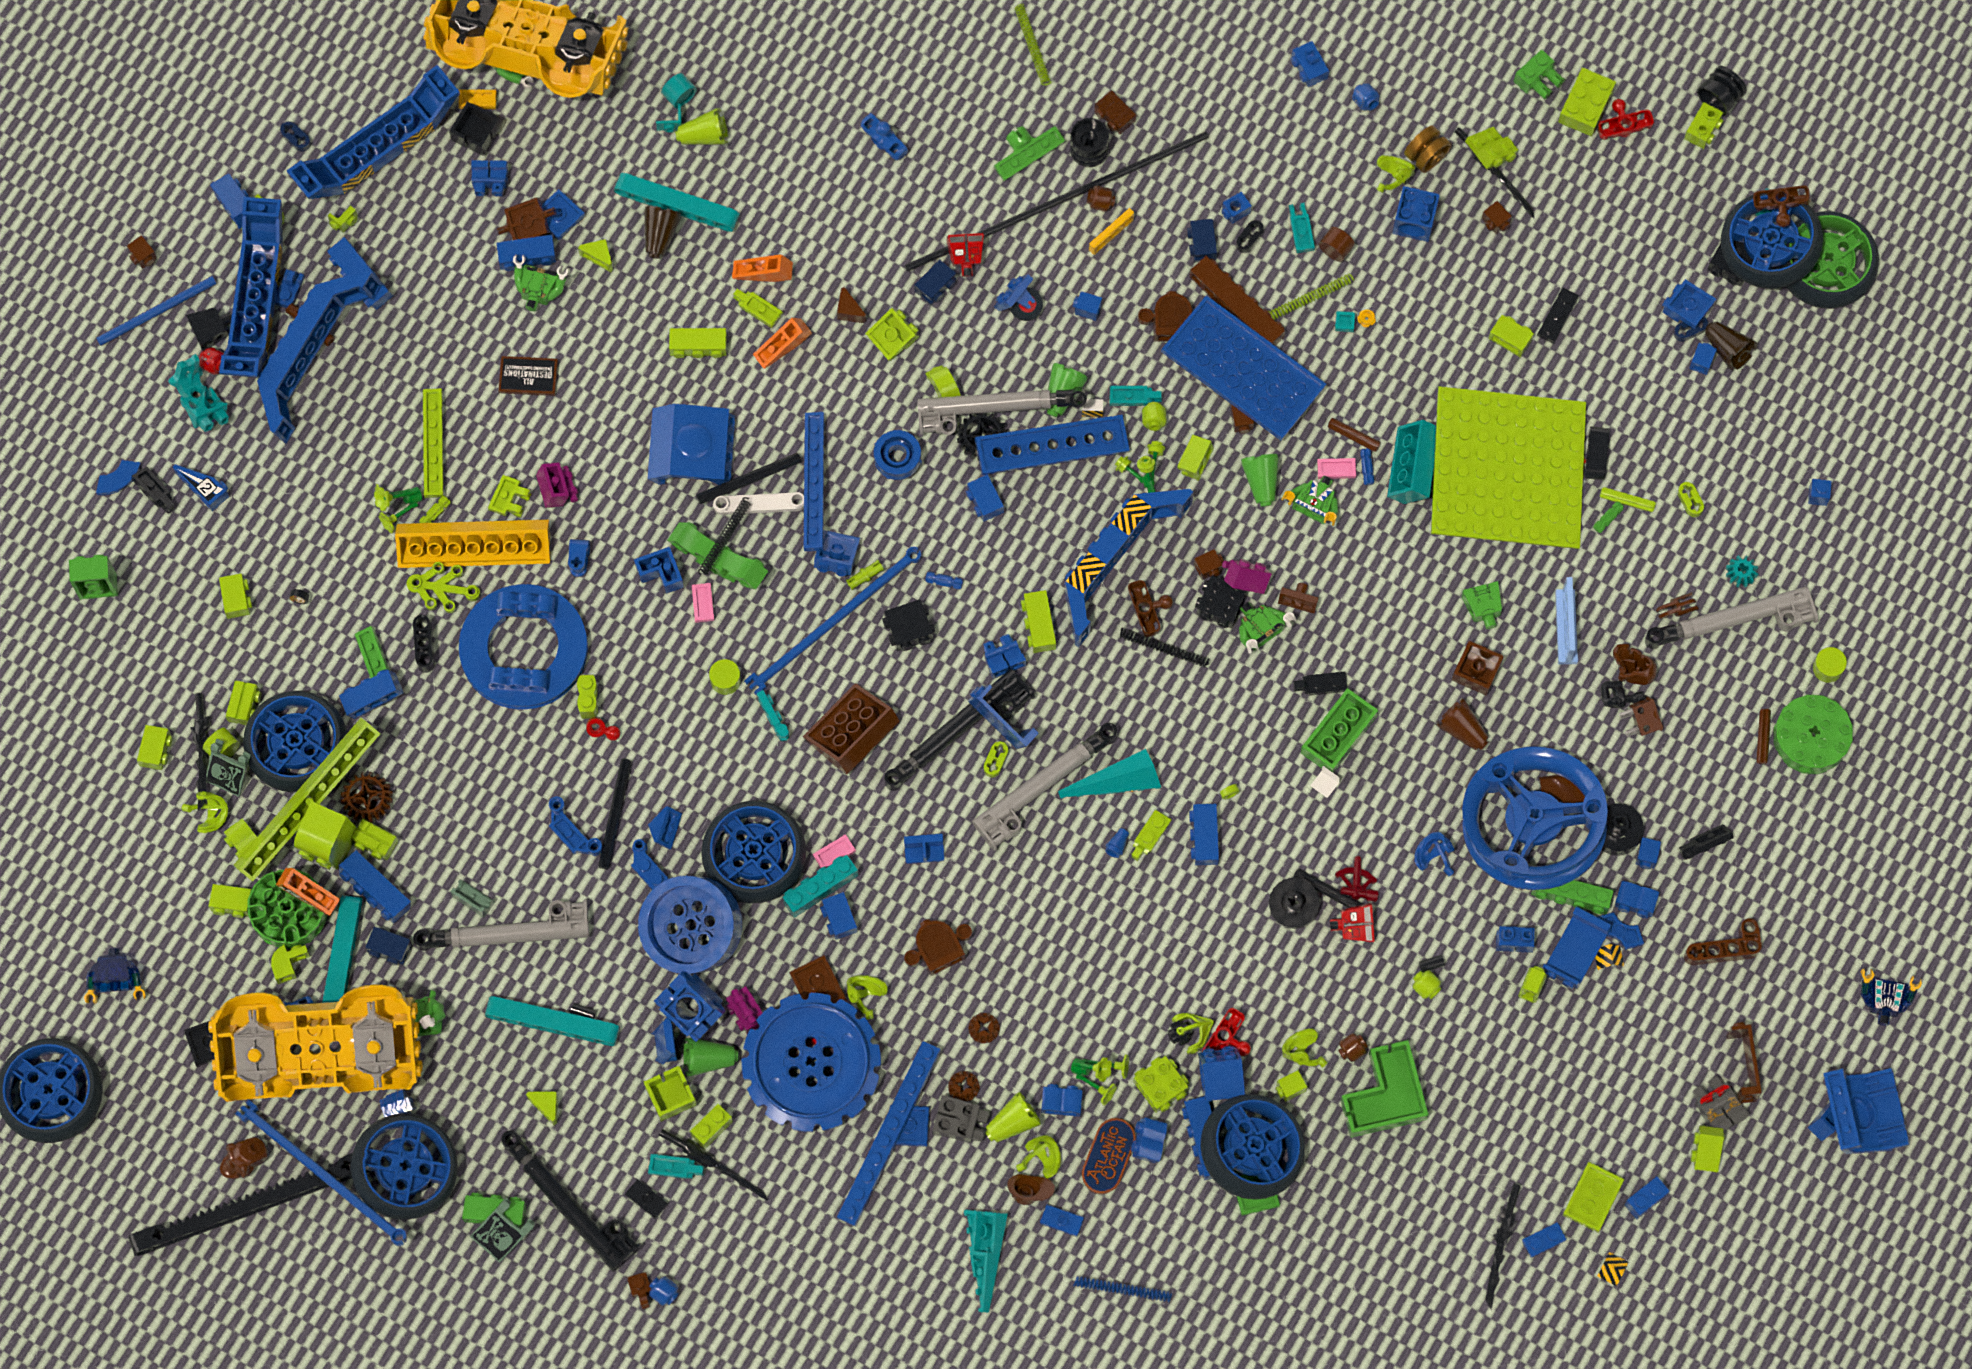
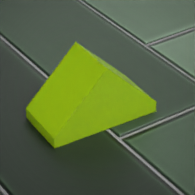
M606 239L582 244L578 247L580 256L609 272L613 271Z
M527 1092V1099L555 1126L557 1124V1093Z

